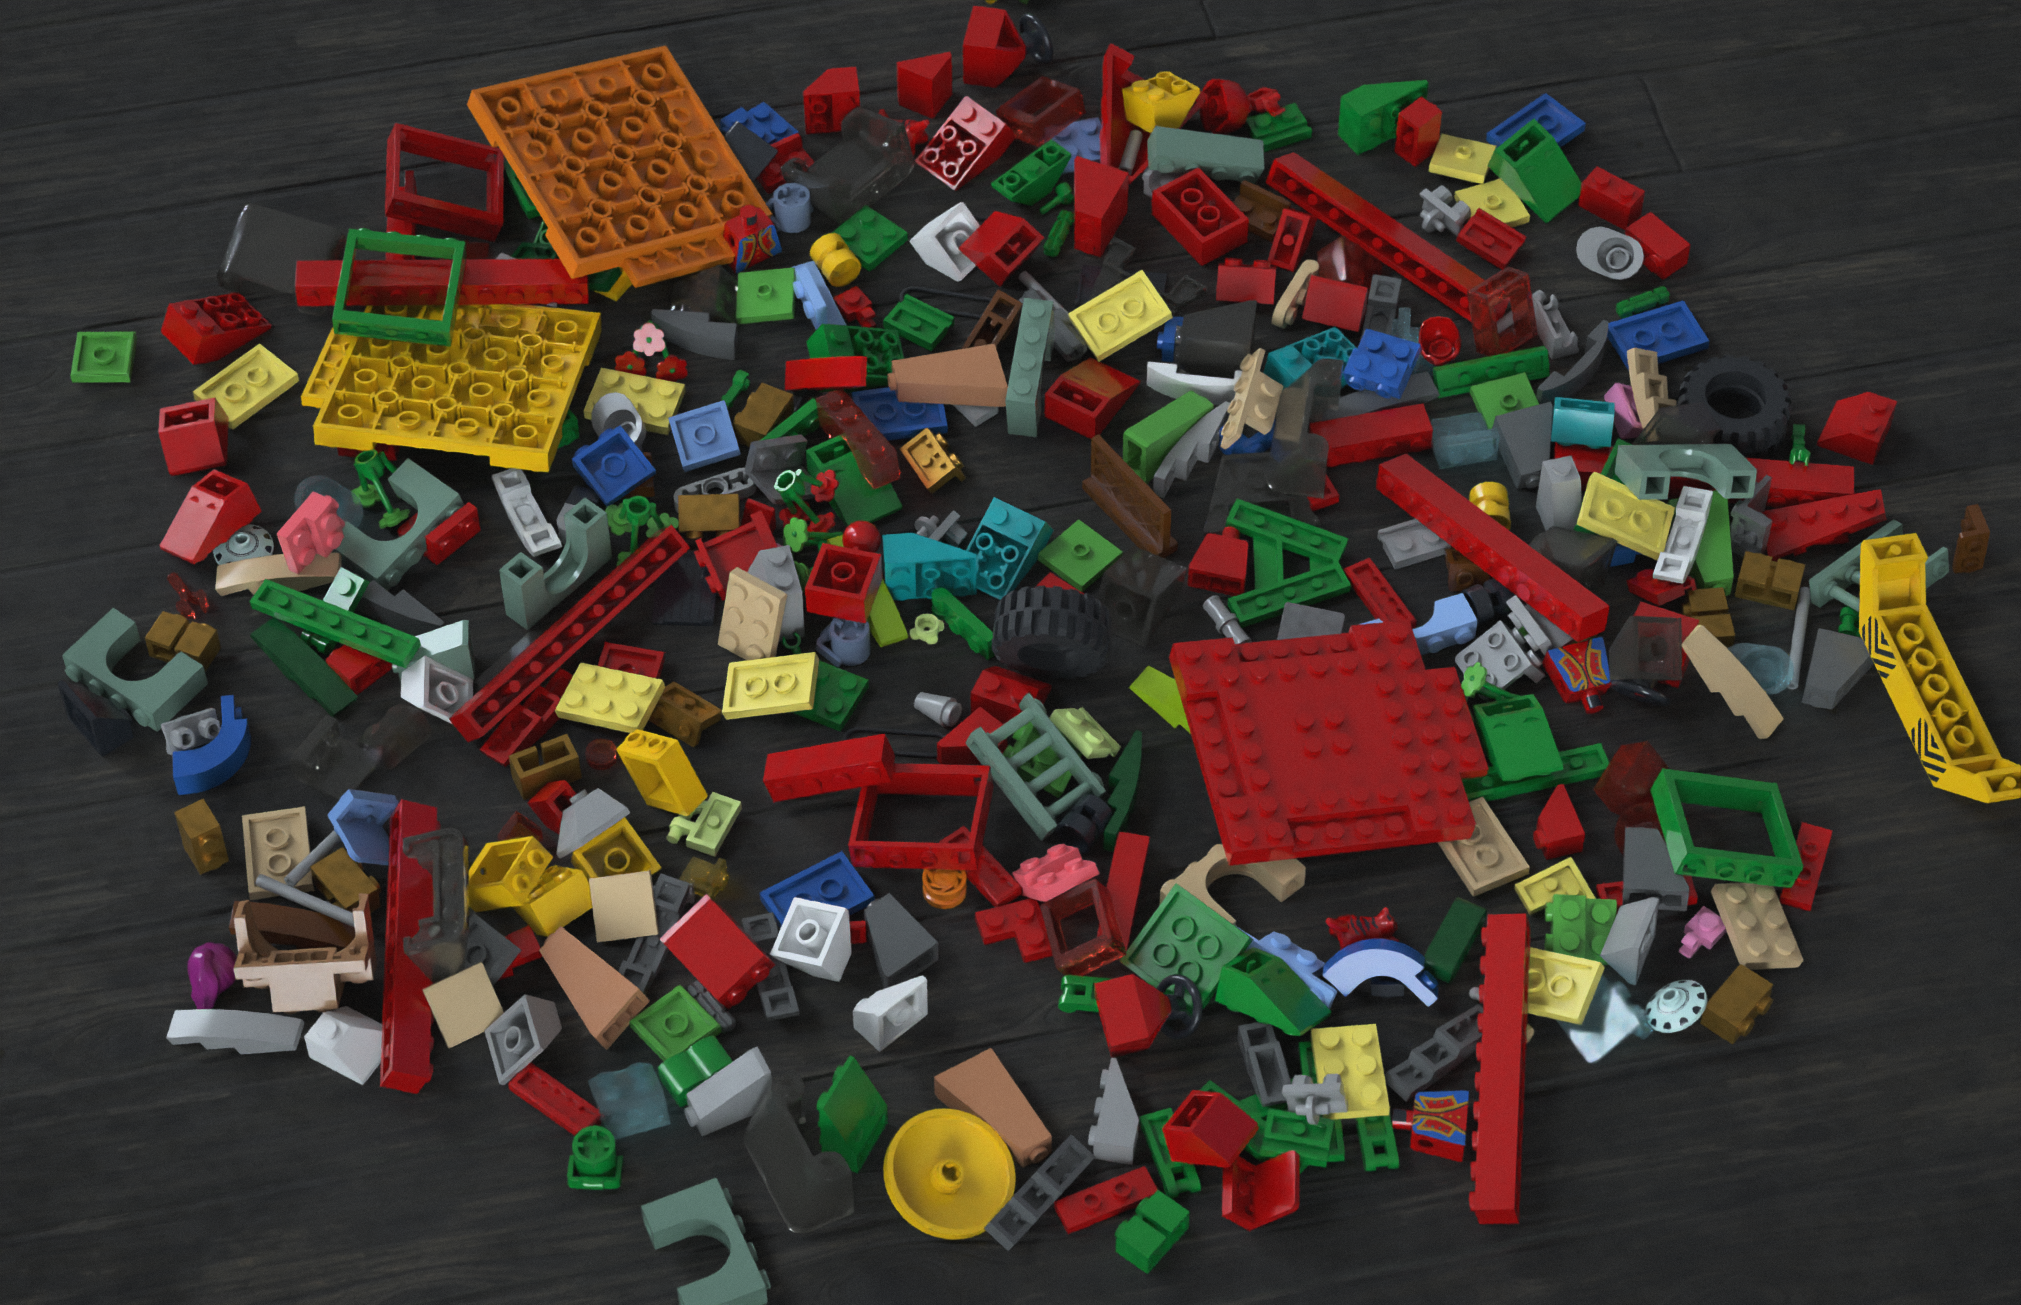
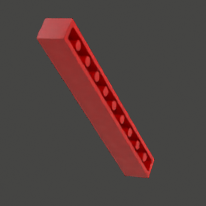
M1293 152L1274 159L1266 184L1312 215L1317 216L1318 219L1479 328L1489 327L1503 317L1511 297Z
M467 259L458 305L549 304L552 302L557 304L589 303V275L572 279L560 259ZM343 260L297 261L295 279L297 306H335ZM355 260L346 306L445 305L453 260Z
M1555 442L1553 459L1572 456L1581 478V491H1586L1589 477L1594 471L1601 474L1613 447L1593 449L1583 444L1563 446ZM1746 458L1757 469L1755 482L1759 483L1766 475L1772 477L1766 506L1774 508L1788 507L1854 494V467L1816 463H1809L1808 466H1805L1804 462L1790 464L1789 461ZM1670 477L1668 498H1679L1683 486L1715 491L1716 489L1710 484L1697 479ZM1728 498V503H1737L1739 500L1744 501L1745 498Z
M1407 454L1379 464L1376 483L1378 491L1574 640L1580 642L1605 631L1610 607L1607 603Z
M672 524L656 531L448 719L467 742L485 735L690 549L689 545Z
M401 799L390 815L380 1086L418 1094L424 1084L430 1082L433 1074L430 1053L434 1046V1037L430 1035L434 1015L422 989L436 983L432 980V971L435 968L437 959L436 954L433 953V944L437 937L434 917L438 909V900H435V890L438 886L439 874L435 873V866L440 854L439 847H436V838L440 832V821H437V807Z
M1527 914L1488 915L1487 927H1482L1481 933L1482 945L1486 947V956H1481L1480 970L1481 975H1485V983L1479 985L1480 1004L1484 1005L1483 1013H1478L1477 1019L1478 1031L1482 1033V1042H1477L1476 1057L1477 1062H1481V1071L1475 1072L1476 1092L1480 1093L1479 1101H1474L1473 1106L1474 1120L1478 1121V1131H1473L1472 1147L1473 1151H1477L1476 1161L1471 1162V1180L1475 1181V1192H1470L1469 1206L1470 1211L1476 1213L1479 1224H1519L1531 928Z

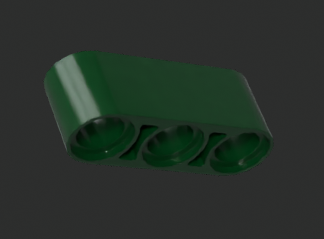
M1457 897L1424 956V968L1421 971H1428L1433 977L1451 984L1484 925L1488 909Z

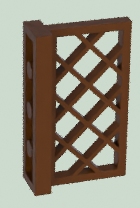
M1099 434L1091 438V476L1082 481V489L1153 564L1177 551L1178 542L1170 535L1171 509Z

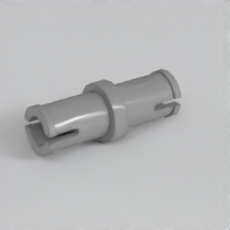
M1214 595L1204 602L1203 608L1216 623L1215 628L1220 634H1224L1226 638L1233 637L1235 644L1252 642L1238 624L1237 616L1228 611L1218 595Z

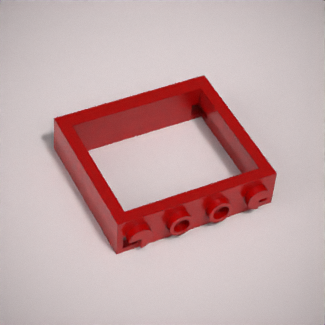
M395 123L387 140L385 216L495 242L503 225L504 154L501 149ZM400 151L487 171V211L399 191Z
M894 763L892 782L861 787L848 844L853 867L977 870L994 789L990 766ZM975 778H981V781H976ZM878 794L978 796L968 844L868 841Z

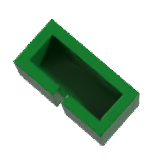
M1159 1190L1150 1198L1145 1197L1136 1209L1135 1213L1137 1216L1134 1215L1130 1221L1124 1220L1115 1232L1116 1253L1146 1274L1154 1268L1189 1228L1190 1212Z

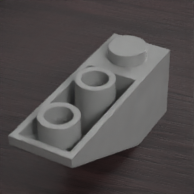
M1111 1058L1109 1070L1103 1069L1100 1089L1105 1090L1103 1098L1097 1097L1094 1117L1099 1118L1097 1126L1091 1125L1088 1145H1093L1094 1159L1132 1165L1138 1140L1139 1119L1117 1059Z

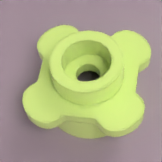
M922 614L916 618L915 627L909 632L910 637L914 640L921 639L930 645L938 642L939 632L944 630V623L932 614Z

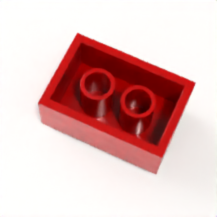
M1199 167L1152 191V215L1201 266L1247 243L1249 219Z

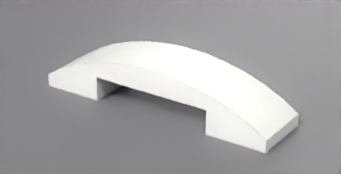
M1148 362L1147 385L1164 395L1176 399L1192 390L1198 395L1206 397L1213 405H1221L1225 401L1230 403L1233 401L1236 394L1234 386L1240 378L1242 371L1235 370L1234 379L1178 374L1177 364Z
M511 468L492 475L493 482L507 515L528 552L535 557L562 547L551 523H547L531 493L530 484L522 469Z
M1683 486L1676 506V517L1664 552H1660L1653 572V578L1682 584L1685 582L1701 544L1713 491Z

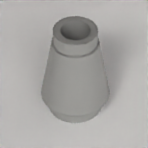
M920 692L914 702L915 709L942 727L956 725L961 717L962 706L960 703H957L955 698Z

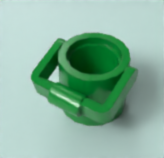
M596 1125L580 1130L572 1142L573 1155L569 1157L568 1186L573 1189L584 1190L619 1188L622 1182L624 1159L623 1156H618L617 1158L615 1139L612 1133L606 1128ZM575 1166L580 1177H574Z

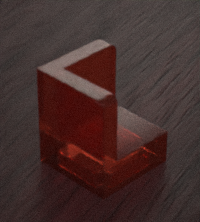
M515 811L497 835L498 841L534 836L539 843L543 840L542 828L518 811Z

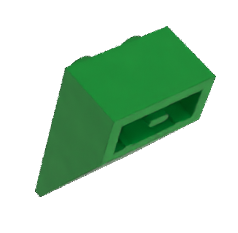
M1427 80L1368 84L1342 95L1338 136L1357 155L1367 150H1372L1389 139L1396 138L1398 113L1421 96L1427 100L1429 82Z
M1534 118L1497 147L1488 163V167L1546 224L1580 197L1582 185L1580 179L1554 137Z
M822 323L806 341L810 359L867 356L866 386L842 390L824 389L818 390V392L844 394L889 386L887 374L892 373V361L904 359L898 330Z
M859 427L806 450L807 472L816 479L818 473H825L829 469L835 471V479L838 480L839 486L835 490V496L829 501V504L846 527L855 521L861 520L873 523L902 510V505L872 445Z
M1534 694L1473 705L1475 729L1481 747L1502 781H1519L1524 777L1549 775L1554 771L1564 770L1545 713Z
M1252 947L1221 968L1215 1001L1226 1005L1231 1011L1250 1015L1257 1022L1271 1024L1292 1036H1301L1331 1016V1011L1280 957Z
M849 1056L844 1066L839 1065L832 1078L831 1088L828 1092L824 1091L821 1094L816 1108L819 1110L818 1127H820L821 1132L819 1144L822 1146V1159L858 1174L888 1123L887 1104L853 1056Z

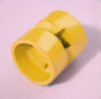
M828 233L820 237L812 245L810 257L818 268L822 270V273L832 286H845L859 275L861 263L839 234Z
M1484 482L1474 486L1469 493V501L1510 530L1511 519L1506 487L1497 482Z

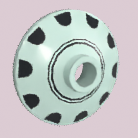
M248 524L231 535L227 542L217 546L213 550V554L217 564L223 565L249 558L270 556L273 554L274 544L272 537L265 529Z
M1692 980L1675 981L1664 986L1653 995L1647 1005L1646 1019L1649 1025L1654 1030L1662 1033H1673L1689 1027L1699 1019L1706 1008V991L1699 983Z

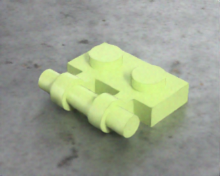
M712 792L708 801L704 800L688 817L679 814L678 817L673 818L669 825L670 831L666 837L670 843L677 844L681 836L687 835L686 847L715 857L742 809L741 801ZM700 814L695 823L690 821L693 815Z

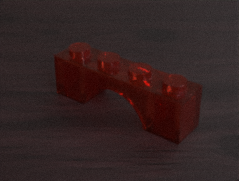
M842 388L816 398L821 428L831 439L840 435L846 441L856 459L861 475L873 489L900 479L897 451Z

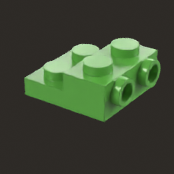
M1028 722L1013 733L1012 738L1017 741L1014 747L1008 745L1003 753L1004 757L1011 758L1041 737V734L1031 722ZM1060 731V733L1063 735V737L1067 740V742L1070 744V746L1074 749V751H1075V752L1078 754V756L1081 758L1082 753H1081V752L1073 745V743ZM1048 746L1018 767L1017 774L1024 782L1029 783L1058 763L1060 759L1051 747ZM1068 770L1043 789L1059 798L1064 792L1072 774Z
M1553 894L1551 902H1546L1545 921L1551 922V934L1545 935V950L1598 961L1602 965H1609L1600 957V954L1617 915V900L1588 899L1584 895Z

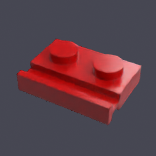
M1478 208L1474 216L1470 218L1457 235L1456 242L1504 271L1520 247L1523 246L1527 237L1481 208Z
M1652 569L1640 571L1636 577L1627 580L1629 592L1659 606L1685 595L1684 590L1686 589L1697 590L1695 579L1690 576L1686 578L1683 584L1653 578L1654 570Z

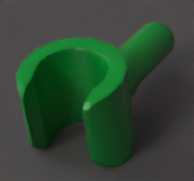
M1067 182L1059 184L1055 189L1057 196L1039 209L1042 215L1061 203L1069 205L1073 202L1072 189Z
M792 633L796 639V645L789 646L783 636L781 644L785 650L792 651L793 655L802 654L799 647L801 638L798 633Z

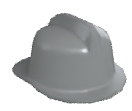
M1604 227L1590 228L1581 235L1577 242V256L1582 265L1606 277L1618 280L1627 279L1636 274L1642 266L1644 254L1643 248L1638 241L1612 229Z
M618 392L608 393L601 397L594 405L591 414V422L597 435L600 436L605 430L609 428L615 429L621 425L640 451H642L641 445L646 438L647 431L645 423L632 402L624 394Z

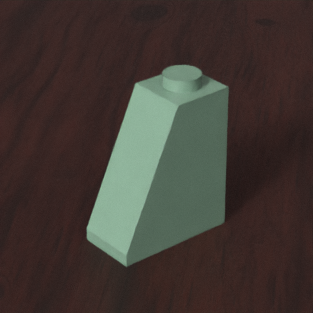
M462 620L415 636L419 638L421 646L407 667L403 668L392 663L393 673L399 674L400 684L402 672L424 656L474 681L475 655L469 620Z

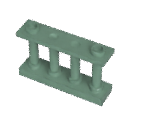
M1893 519L1865 540L1903 535V525ZM1861 543L1809 579L1812 604L1820 608L1835 598L1859 612L1860 599L1845 591V589L1854 583L1860 585ZM1945 547L1928 556L1925 562L1926 588L1949 572L1948 549Z
M1028 693L1019 704V708L1022 710L1021 713L991 734L985 733L980 726L969 735L965 744L982 765L990 766L993 780L1039 839L1043 841L1057 827L1055 818L1077 803L1082 795L1091 794L1101 799L1106 790L1103 788L1104 784L1099 775L1088 769L1046 715L1044 705ZM1028 722H1031L1041 734V737L1011 758L1004 757L998 749V743ZM1050 746L1060 761L1031 782H1024L1017 774V768ZM1069 770L1080 785L1051 806L1043 807L1036 798V793Z

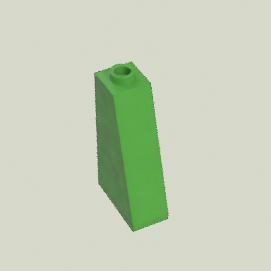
M1190 390L1124 432L1123 460L1147 484L1154 478L1163 460L1181 437L1201 418L1214 410V405L1206 397Z
M1715 490L1713 491L1701 544L1689 575L1695 579L1697 589L1723 587L1725 596L1730 595L1734 578L1728 499H1725ZM1679 498L1668 500V505L1675 507L1670 531L1676 517V506Z

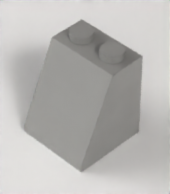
M786 545L759 551L747 573L787 593L779 642L783 636L786 640L795 639L792 634L793 632L798 633L800 637H805L802 590L790 546Z

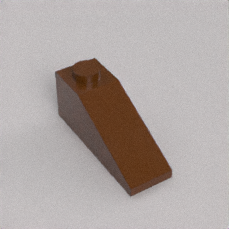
M998 289L961 349L995 344L998 351L1020 319L1023 303Z

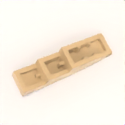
M1639 348L1628 350L1629 375L1635 406L1649 445H1680L1676 400L1668 399L1667 376L1659 375L1657 352Z
M330 553L325 558L316 554L312 563L306 566L299 575L288 569L284 554L249 558L218 565L215 590L220 596L249 589L254 595L265 579L296 591L306 590L333 582L341 567L342 556L340 553Z
M1697 625L1681 644L1710 692H1720L1735 716L1744 715L1758 739H1768L1784 718L1766 692L1740 661L1703 625Z

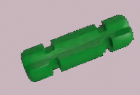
M1060 211L1057 217L1058 220L1055 221L1048 236L1049 239L1046 240L1043 246V252L1046 256L1050 255L1053 258L1058 256L1061 250L1060 247L1069 233L1068 228L1074 222L1073 212Z
M1660 286L1653 289V293L1650 290L1629 298L1630 301L1626 299L1616 304V312L1620 318H1627L1633 315L1632 312L1637 314L1656 307V303L1661 305L1668 302L1670 293L1665 286Z

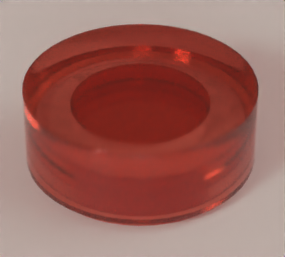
M608 739L593 740L586 747V761L593 769L606 770L617 761L616 746Z

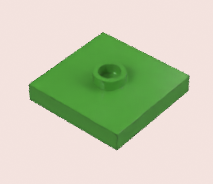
M795 268L738 273L737 323L746 324L794 319L795 292L793 282L796 281Z
M78 332L71 370L72 383L131 382L137 343L136 332Z
M1525 372L1471 386L1469 391L1490 439L1494 438L1491 430L1497 415L1539 405Z
M1077 520L1038 553V561L1081 592L1086 590L1123 558V551L1080 520Z
M681 985L674 988L629 1021L631 1029L663 1061L686 1051L706 1037L717 1036L722 1032L721 1025Z

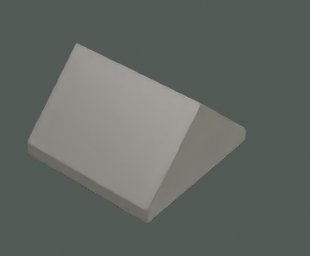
M1651 897L1620 906L1600 954L1601 958L1628 983L1633 985L1637 983L1656 935L1658 898Z

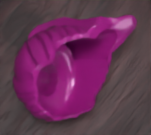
M207 942L195 948L189 957L187 970L192 985L191 998L195 1002L197 1009H212L218 996L235 981L234 966L237 956L224 944Z

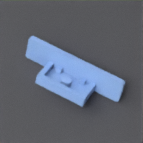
M810 261L794 266L796 270V281L793 282L796 297L801 299L805 315L808 319H811L815 329L817 330L822 323L846 325L815 262Z
M1275 931L1260 940L1246 933L1254 939L1246 951L1255 947L1282 958L1330 1010L1337 990L1317 978L1323 974L1324 962L1319 960L1311 951L1303 950L1292 943L1287 936Z

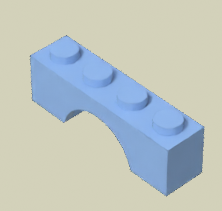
M1463 593L1435 601L1432 618L1423 626L1412 629L1420 654L1435 653L1443 648L1456 644H1465L1475 639L1478 620ZM1375 619L1362 624L1382 623V621Z

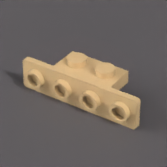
M1259 348L1252 355H1246L1240 365L1242 373L1234 386L1236 394L1227 410L1229 413L1228 421L1221 431L1223 439L1220 447L1225 450L1241 437L1244 424L1249 425L1264 435L1272 429L1283 385L1260 372L1265 350Z

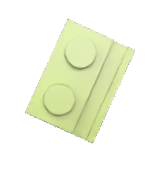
M1083 707L1079 708V710L1075 708L1055 709L1049 718L1087 759L1105 758L1108 754L1115 757L1121 748Z

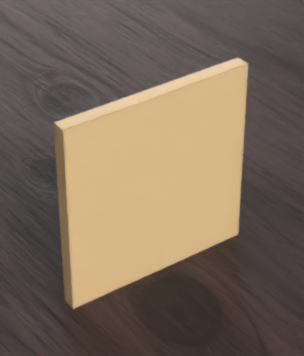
M651 870L589 879L597 942L659 934Z
M482 962L422 989L448 1048L485 1032L484 1030L504 1014Z

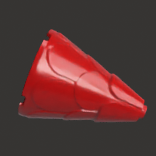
M1110 43L1102 65L1103 96L1101 98L1102 129L1099 134L1100 163L1119 169L1129 133L1132 130L1140 131L1143 134V139L1132 175H1129V185L1148 167L1147 140L1151 133L1126 120L1122 89L1132 86L1136 81L1145 79L1127 70L1132 65L1135 56ZM1200 91L1181 126L1176 129H1181L1204 104V100L1207 97L1206 93Z

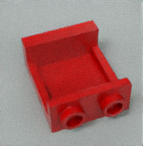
M761 510L750 515L752 518L750 523L704 543L701 538L695 540L699 550L694 551L701 568L707 566L710 576L705 577L712 594L718 592L722 601L726 599L729 575L732 570L738 567L748 572L759 551L778 547Z

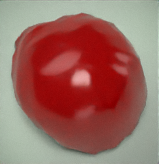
M1442 316L1430 317L1422 323L1419 330V344H1421L1422 348L1421 355L1429 363L1436 366L1446 365L1459 355L1462 346L1461 336L1457 326L1450 318Z

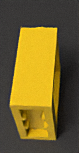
M636 729L616 749L647 805L688 817L708 797L678 740Z
M534 836L486 843L455 892L475 912L522 906L553 856ZM481 868L484 870L483 875L480 872Z

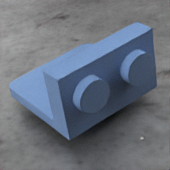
M348 789L328 813V817L334 826V831L340 836L348 855L354 861L388 866L389 837L382 825L399 804L395 795Z

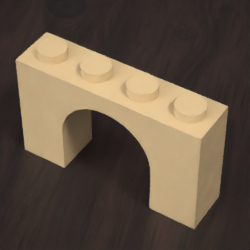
M1216 844L1204 858L1198 862H1192L1185 869L1184 873L1176 879L1168 880L1160 890V904L1175 883H1177L1236 926V920L1209 895L1207 889L1212 882L1225 875H1246L1258 881L1282 903L1304 886L1306 867L1296 858L1229 866L1223 844Z

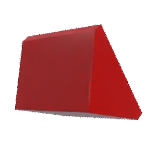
M951 52L896 62L897 95L900 106L932 119L936 116L952 95Z
M1311 275L1302 319L1358 332L1364 325L1368 288Z

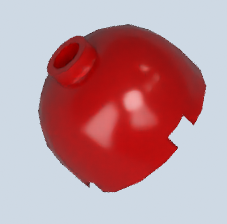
M1212 79L1208 81L1202 92L1207 94L1204 104L1199 108L1200 119L1206 131L1211 129L1212 134L1220 135L1231 134L1239 130L1246 122L1251 111V103L1245 90L1241 85L1231 80Z

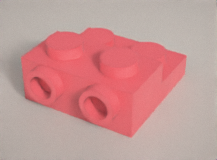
M313 491L277 533L288 569L298 575L306 566L312 563L316 554L327 558L334 549L340 546L344 538L342 529L345 526V522L337 515L336 511L339 508V504L331 496H323Z
M1065 844L1051 847L1047 850L1048 853L1040 859L1035 857L1020 864L1021 867L1012 872L1014 879L1023 888L1021 896L1043 902L1099 875L1095 862L1083 860L1078 848Z

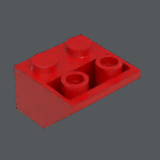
M856 66L828 69L803 91L806 134L861 129L860 92Z
M995 211L958 249L1001 287L1036 252L1044 237L1024 218Z
M1225 258V263H1219L1216 300L1274 304L1277 267L1271 266V261L1254 260L1253 265L1242 264L1243 259Z
M215 397L160 409L158 433L168 472L171 476L227 465L229 417Z
M1192 1090L1162 1130L1171 1161L1230 1167L1258 1131L1259 1126L1254 1119L1222 1093Z

